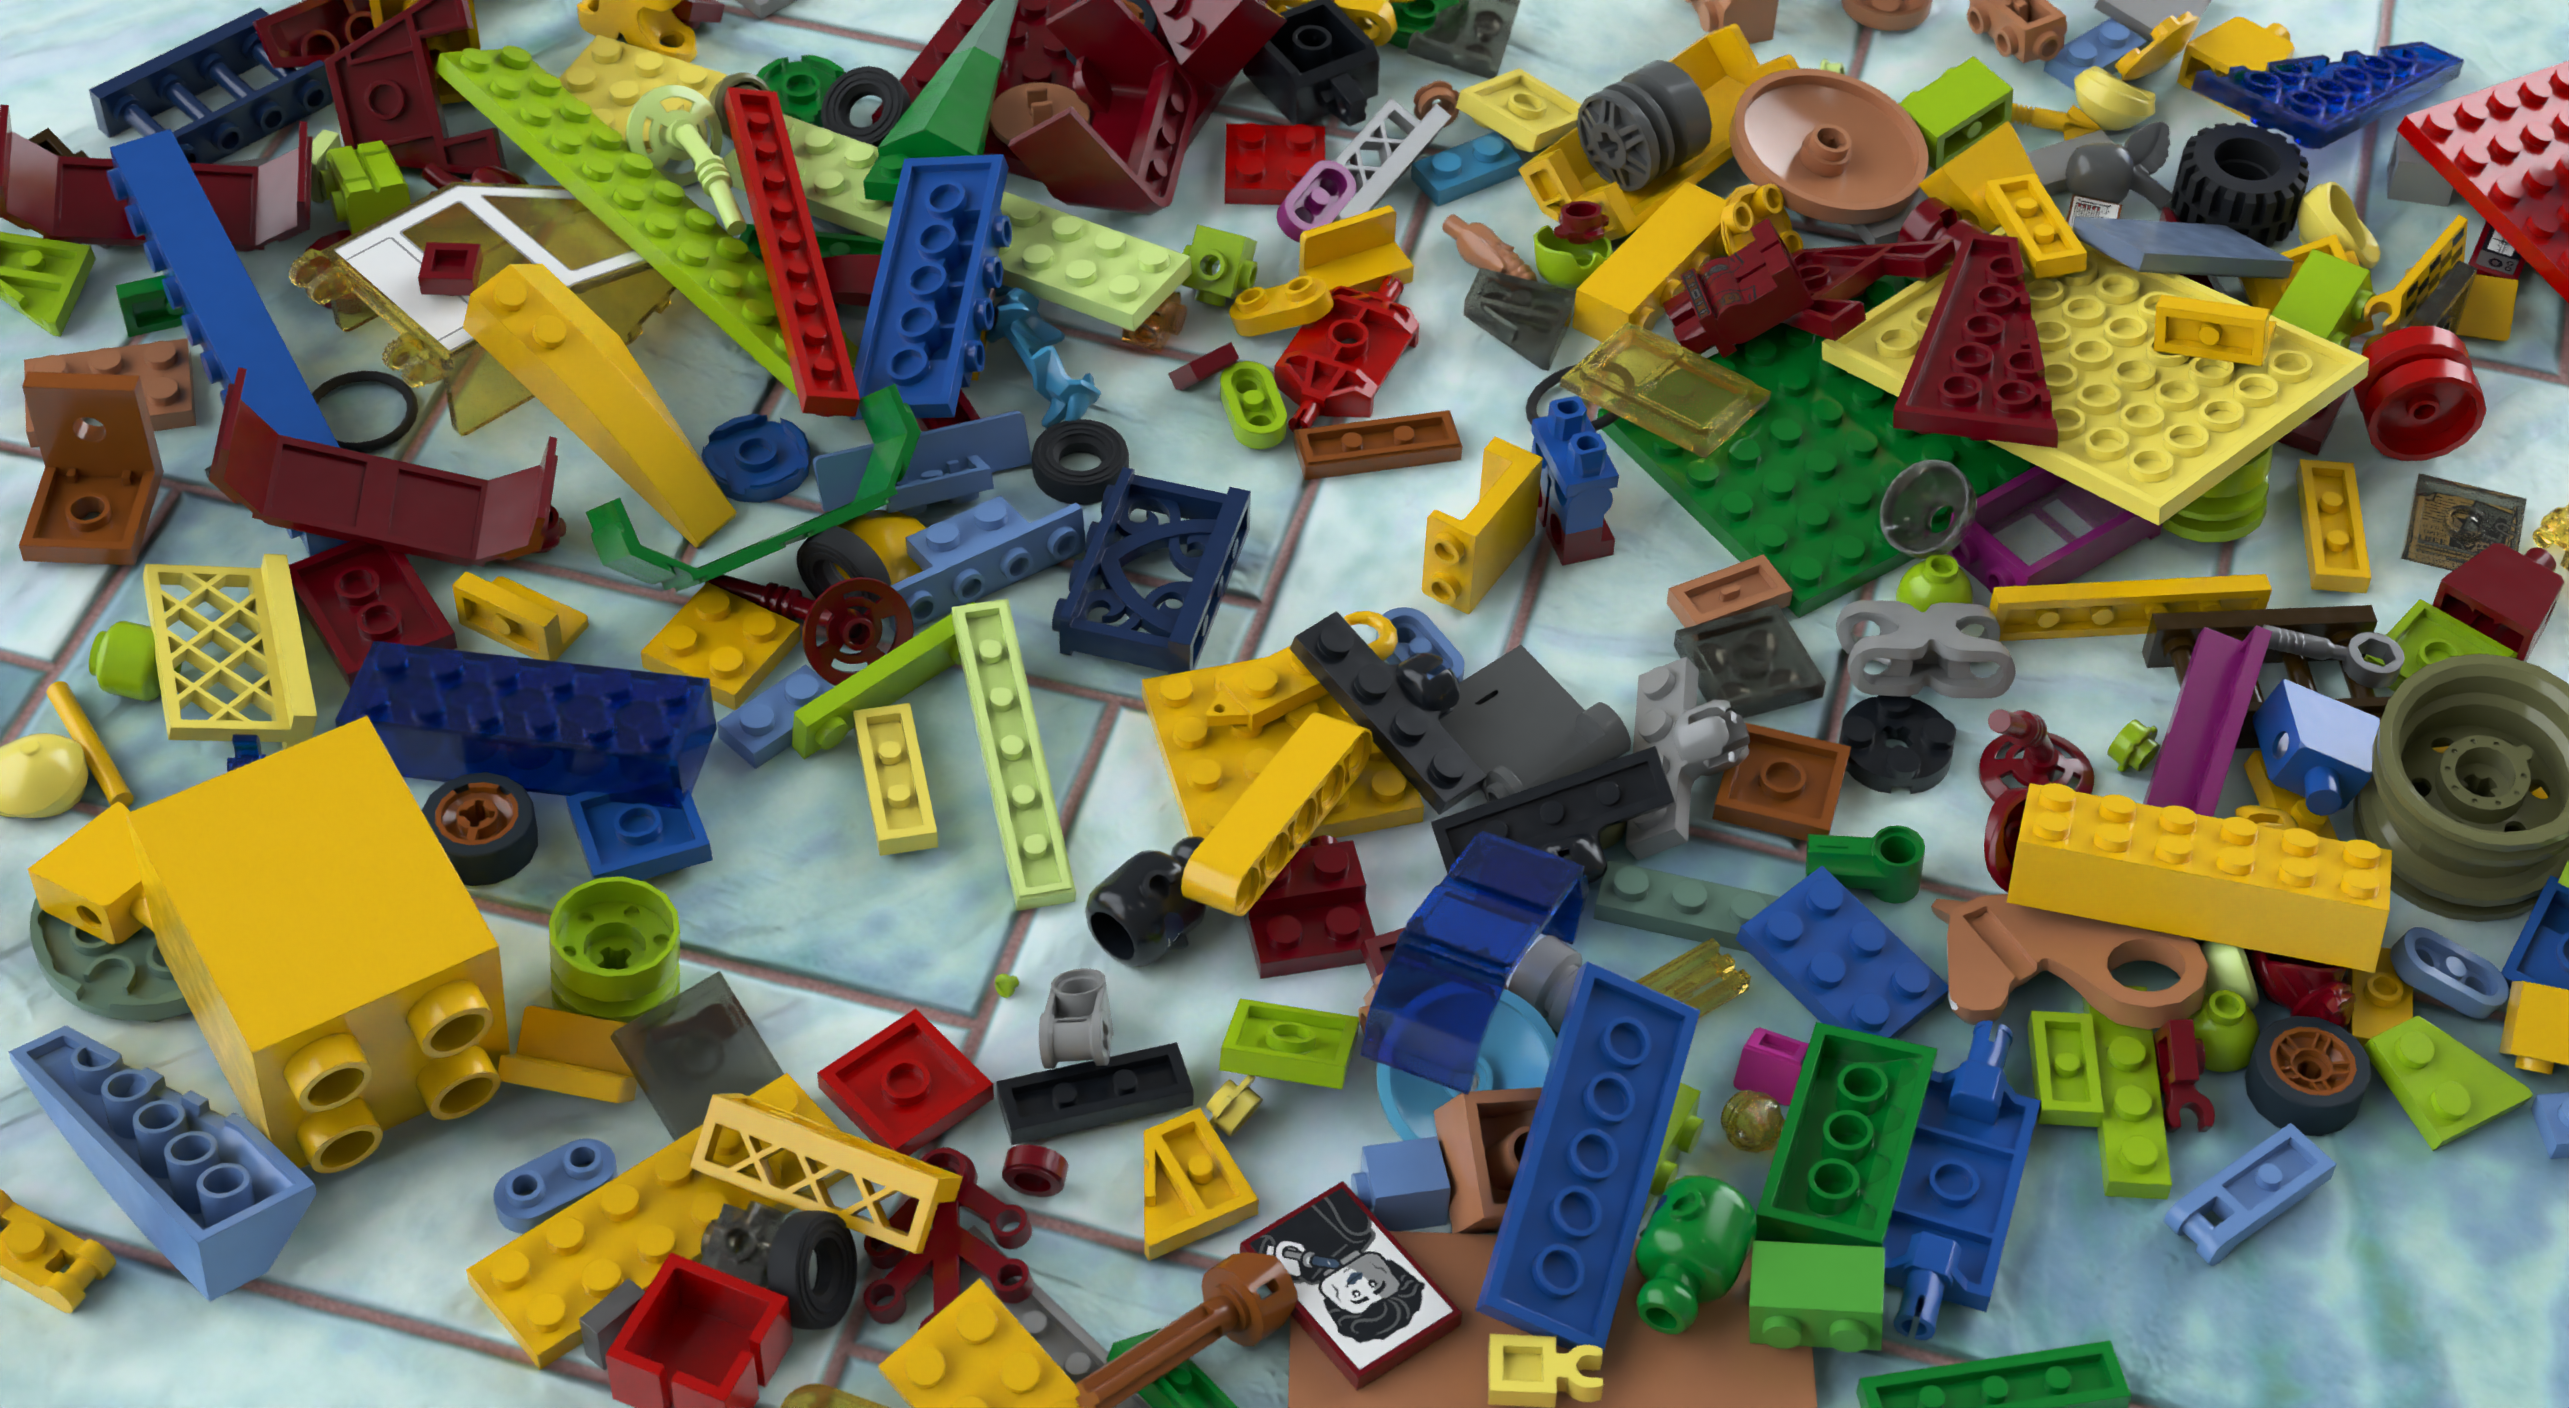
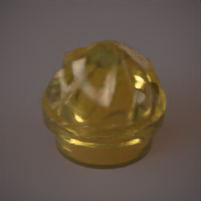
M1743 1090L1736 1093L1728 1100L1721 1114V1126L1726 1131L1728 1141L1741 1151L1754 1153L1772 1150L1777 1145L1778 1138H1780L1782 1126L1785 1123L1778 1101L1765 1092H1755L1753 1090Z

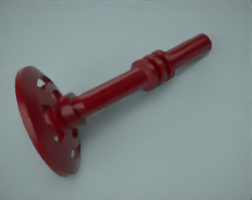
M725 574L706 581L791 621H794L796 618L804 620L802 642L807 660L817 674L835 686L859 671L851 672L836 669L831 666L834 659L846 664L866 662L867 665H870L913 638V618L906 601L894 588L873 578L857 577L840 581L826 589L816 600L803 597L799 589H790V587L785 585L779 586V584L769 582L764 586ZM853 591H867L879 595L881 598L876 602L864 597L844 599L843 594ZM862 606L868 608V610L862 615L857 610L847 608ZM894 616L895 636L889 651L885 654L876 647L882 636L883 626L881 619ZM817 625L826 628L828 640L818 647L816 643ZM845 644L848 648L861 652L849 654L841 652L840 649Z
M2003 709L1994 710L1989 715V727L1994 732L2003 735L1995 738L1984 749L1978 773L1984 791L1994 802L2003 792L2010 789L2001 779L2011 774L2020 784L2028 788L2030 783L2043 786L2057 783L2068 786L2073 776L2080 780L2074 789L2075 792L2092 794L2094 771L2086 755L2065 738L2047 732V725L2039 715L2025 710H2018L2012 713ZM2011 743L2014 744L2008 749L2004 759H1996L1998 753L2004 747ZM2053 744L2062 748L2072 758H2065L2064 755L2053 746ZM2024 751L2023 758H2014L2018 753ZM2056 770L2063 772L2059 779L2053 781Z

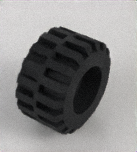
M2226 123L2215 124L2214 129L2205 127L2198 131L2197 136H2191L2186 143V147L2183 149L2172 192L2171 208L2175 209V214L2182 223L2225 225L2266 247L2274 246L2275 241L2282 242L2288 237L2289 231L2294 229L2299 205L2309 179L2310 171L2307 170L2309 164L2306 157L2300 155L2301 150L2295 144L2287 143L2285 136L2279 133H2271L2268 131V128L2258 125L2257 127L2247 126V123H2235V125H2228Z

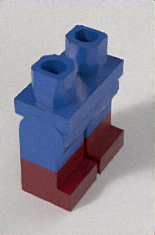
M1572 396L1553 400L1549 403L1548 416L1532 419L1531 432L1534 436L1531 453L1543 457L1537 517L1542 527H1546L1545 532L1562 566L1614 555L1615 538L1604 519V515L1611 508L1613 496L1610 489L1618 487L1619 474L1606 452L1607 446L1600 434L1596 433L1587 416V408L1581 397Z

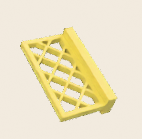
M264 554L261 568L145 564L143 581L150 626L155 640V658L168 740L282 742L284 750L311 739L317 720V711L287 555ZM160 584L181 585L192 593L182 601H179L163 591ZM223 587L248 588L249 596L240 603H237L219 590ZM206 601L223 612L224 615L211 622L193 609ZM180 620L197 631L198 634L186 642L167 628ZM238 622L254 632L256 636L247 643H244L225 630ZM212 641L231 653V655L219 663L200 651V649ZM186 660L206 674L193 683L174 671V668ZM245 662L264 676L256 683L251 684L234 673L233 670ZM217 682H220L239 696L230 703L225 704L208 693L207 690ZM193 702L213 716L208 720L181 719L180 710ZM252 703L269 714L272 721H251L239 712Z

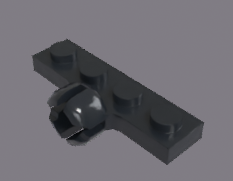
M1337 611L1294 637L1290 646V650L1359 726L1370 729L1373 742L1439 815L1481 788L1487 775L1439 722L1440 719L1453 712V708L1457 705L1460 698L1459 683L1451 668L1444 670L1430 680L1427 677V672L1443 663L1441 657L1433 653H1416L1400 664L1389 665L1377 656Z
M1656 746L1432 821L1431 825L1448 877L1451 880L1518 857H1527L1533 864L1539 885L1549 893H1563L1574 890L1564 857L1571 855L1580 882H1584V885L1591 884L1603 877L1607 870V862L1600 844L1602 831L1610 826L1675 805L1676 803Z

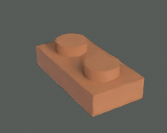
M1763 554L1670 587L1666 604L1694 640L1790 606L1793 590Z

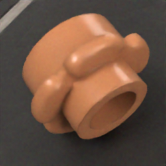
M1434 81L1427 86L1421 87L1413 99L1416 105L1414 108L1416 117L1422 120L1433 106L1438 104L1451 115V118L1444 127L1450 125L1459 113V109L1456 108L1459 92L1453 90L1452 85L1445 81ZM1440 100L1438 103L1432 104L1433 101Z

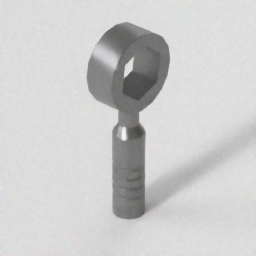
M2263 625V628L2273 631L2268 645L2269 649L2299 654L2300 656L2318 660L2328 658L2342 660L2343 669L2349 678L2368 688L2380 689L2392 685L2396 681L2405 660L2403 650L2398 643L2380 633L2364 632L2357 634L2350 640L2348 647L2333 644L2328 638ZM2362 654L2382 659L2386 666L2382 667L2363 660Z

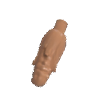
M1455 214L1446 218L1442 229L1456 240L1460 256L1466 262L1485 272L1492 280L1494 277H1497L1498 280L1504 281L1505 284L1513 289L1522 292L1534 289L1537 285L1536 274L1529 265L1519 258L1517 253H1514V247L1501 241L1492 229L1478 222L1467 224Z

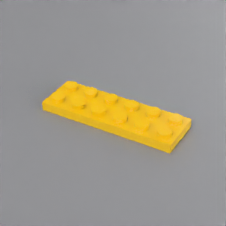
M788 1073L748 1096L840 1130ZM702 1124L466 1269L470 1286L541 1370L583 1343L579 1319L628 1278L646 1291L670 1252L706 1266L796 1208L689 1168L701 1133ZM723 1126L713 1159L734 1166L751 1157L740 1132ZM758 1139L763 1150L773 1145ZM785 1149L767 1159L777 1183L790 1187L807 1178L795 1152ZM814 1160L819 1171L829 1166ZM755 1166L746 1170L748 1173L759 1176ZM840 1171L823 1180L826 1188L834 1185L850 1173ZM811 1187L801 1192L815 1197Z

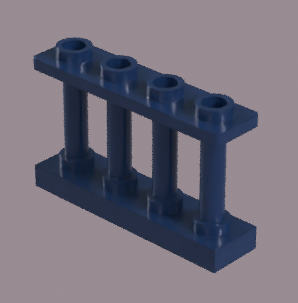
M261 7L89 89L98 129L108 138L132 127L143 137L164 131L166 129L152 117L176 106L193 122L173 131V134L189 163L212 164L332 104L334 100L323 61H315L299 70L295 67L273 69L252 23L269 15ZM261 64L279 80L255 91L238 75ZM219 85L236 101L213 112L195 96Z

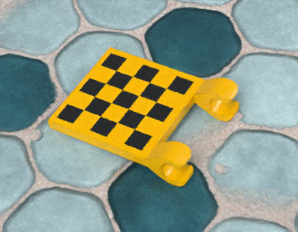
M2459 214L2393 290L2376 295L2367 301L2364 307L2365 321H2370L2372 315L2377 312H2385L2390 317L2383 322V333L2370 337L2364 343L2362 353L2370 344L2386 334L2410 326H2416L2463 272L2468 219Z

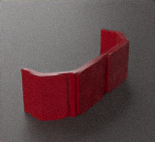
M0 105L1 218L22 229H32L43 235V238L77 244L139 246L147 242L144 235L135 237L125 213V207L129 206L126 199L117 201L113 195L106 173L114 169L112 159L57 156L13 132L9 105ZM300 121L298 148L259 167L189 163L235 251L265 250V246L274 241L283 242L310 229L313 136H308V122Z
M238 367L235 383H229L208 480L238 505L243 504L253 513L252 518L263 520L264 523L343 541L358 540L382 545L391 551L462 566L476 565L484 567L485 562L496 559L502 561L511 560L541 550L549 521L558 455H555L558 438L549 436L540 465L491 480L279 435L241 400L247 369Z

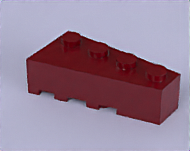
M1149 0L1180 66L1220 90L1234 78L1287 22L1283 16L1270 8L1265 0Z

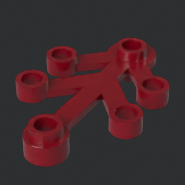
M942 1147L925 1154L920 1161L963 1176L955 1201L938 1203L933 1218V1228L928 1234L923 1253L915 1254L909 1252L906 1255L907 1250L894 1245L888 1250L876 1251L880 1245L886 1242L868 1235L865 1236L864 1248L872 1265L879 1269L893 1268L884 1278L872 1282L864 1292L863 1300L871 1318L881 1324L892 1323L901 1318L907 1308V1301L904 1295L933 1267L934 1312L921 1322L918 1328L919 1331L961 1295V1261L991 1280L998 1298L1004 1303L1016 1304L1026 1300L1034 1288V1281L1026 1263L1020 1259L1006 1258L960 1226V1207L990 1225L995 1241L1000 1247L1010 1250L1017 1249L1025 1245L1032 1235V1226L1025 1210L1018 1205H1006L977 1185L978 1174L973 1162L969 1157L956 1149ZM911 1196L888 1219L890 1226L909 1233L920 1199ZM1010 1223H1020L1018 1227L1012 1231H1002V1229ZM1011 1277H1022L1020 1281L1014 1285H1003L1004 1282ZM886 1296H894L890 1303L883 1306L876 1305L880 1299Z

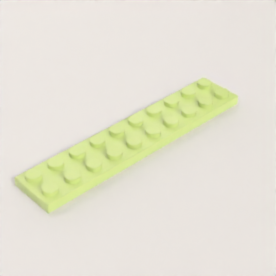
M783 114L810 215L885 242L894 202L865 199L863 183L878 158V147ZM734 148L722 159L733 181L732 187L746 191ZM1003 192L1000 209L1003 216L1007 215L1012 226L1011 244L1009 247H1000L998 255L1003 266V285L1012 288L1018 287L1039 298L1134 332L1192 274L1191 257Z

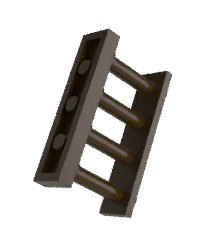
M2372 605L2152 613L2142 654L2147 668L2174 667L2181 689L2197 637L2204 627L2243 641L2256 625L2263 628L2265 624L2303 634L2328 638L2335 645L2348 647L2350 640L2357 634L2374 632L2377 618ZM2267 648L2263 663H2284L2289 681L2316 692L2318 691L2308 662L2339 661L2351 698L2335 700L2379 717L2381 721L2390 697H2376L2373 688L2360 685L2349 678L2343 669L2342 660L2333 658L2318 660ZM2258 679L2235 749L2260 748L2252 718L2265 701Z

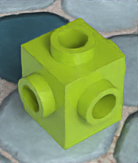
M1197 224L1192 245H1186L1182 254L1191 257L1192 274L1182 283V286L1197 290L1194 300L1225 307L1227 298L1235 300L1242 291L1254 286L1258 270L1257 262L1253 261L1257 241L1246 236Z

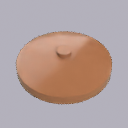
M1800 68L1782 70L1766 75L1755 81L1745 90L1737 103L1730 123L1729 138L1732 152L1738 165L1750 181L1758 186L1770 183L1776 185L1783 194V206L1804 216L1821 221L1856 225L1879 222L1895 216L1906 209L1915 199L1920 189L1918 184L1924 180L1928 169L1929 155L1927 145L1912 117L1896 101L1882 91L1861 80L1837 72Z

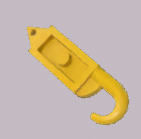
M1358 611L1344 617L1350 626L1357 624L1368 625L1378 631V639L1367 645L1382 661H1385L1393 654L1398 643L1397 629L1388 618L1371 611ZM1289 646L1220 679V692L1205 713V725H1247L1253 731L1329 694V692L1294 655Z

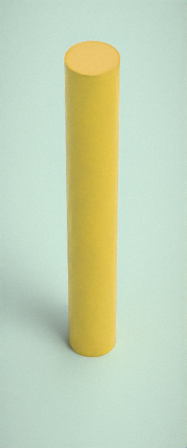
M64 681L51 684L46 694L72 740L81 745L87 766L109 804L112 806L117 801H120L128 808L133 803L134 797L69 685Z

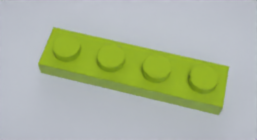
M2123 985L2137 991H2147L2146 986ZM2082 997L2084 1013L2093 1015L2104 1106L2100 1127H2097L2104 1196L2167 1200L2172 1187L2153 1031L2152 1029L2147 1030L2117 1024L2093 1008Z

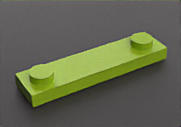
M952 613L796 710L793 720L792 747L803 759H806L822 748L824 750L833 748L844 739L848 731L854 728V710L889 706L954 664L962 665L952 621Z

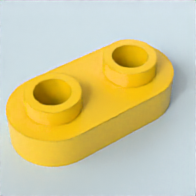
M1300 276L1292 279L1287 284L1266 289L1252 287L1242 291L1230 307L1229 314L1237 333L1241 336L1251 337L1315 322L1329 313L1334 305V301L1324 280L1311 276Z

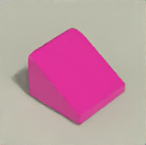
M1760 1027L1755 1028L1743 1047L1733 1081L1734 1087L1782 1105H1790L1809 1044Z

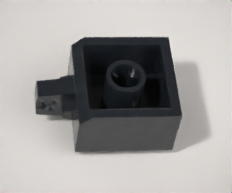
M1313 0L1279 13L1287 22L1243 67V74L1293 125L1305 124L1331 113L1349 127L1365 121L1367 99L1378 95L1380 57L1374 42L1332 0Z

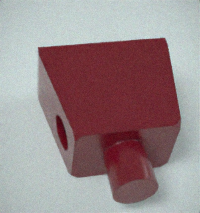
M2494 543L2441 580L2432 606L2517 652L2516 659L2527 662L2553 614L2565 582L2561 575L2554 572L2556 569L2555 559L2545 549L2534 547L2523 555L2503 543Z

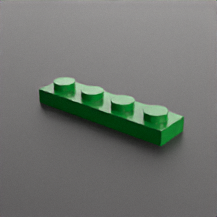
M2111 1340L1859 1378L1856 1389L1861 1408H2128L2132 1397Z

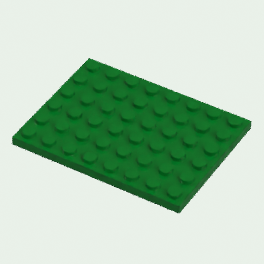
M1884 275L1866 287L1864 294L1848 300L1861 301L1866 314L1920 278ZM1780 323L1747 342L1735 344L1737 351L1724 359L1718 352L1636 391L1627 411L1618 420L1602 430L1740 563L1764 554L1793 590L1791 603L1787 608L1800 618L1945 544L1952 512L2037 465L1986 440L1976 441L1968 437L1937 433L1920 434L1913 430L1893 428V409L1898 400L1897 396L1822 360V341L1827 338ZM1621 399L1598 409L1597 418L1613 410Z

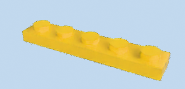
M2266 574L1994 587L1989 609L1994 613L2000 626L1999 641L2147 634L2152 613L2266 609L2272 588Z

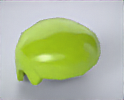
M1548 225L1543 226L1533 235L1538 272L1555 288L1564 290L1577 289L1613 254L1611 241L1606 237L1590 244H1572L1567 239H1560L1554 236L1553 229Z

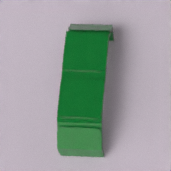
M896 384L860 398L858 408L870 433L874 448L854 501L698 568L641 545L620 497L591 509L585 513L594 531L591 533V538L602 565L645 583H662L664 590L675 587L677 592L704 583L779 551L788 544L809 538L828 528L890 503L889 497L898 494L895 484L900 482L906 474L921 434L910 406L905 402L903 403Z

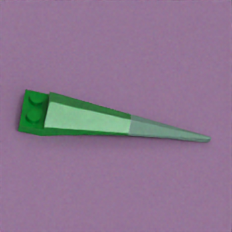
M994 0L881 142L878 146V158L863 181L865 199L894 202L904 158L983 155L1001 65L1019 0Z

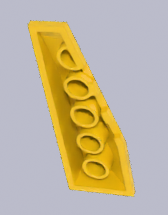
M509 264L470 293L463 329L696 549L735 518L737 512L620 336L543 264Z

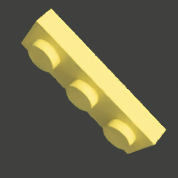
M910 703L854 710V729L879 856L937 848V828Z

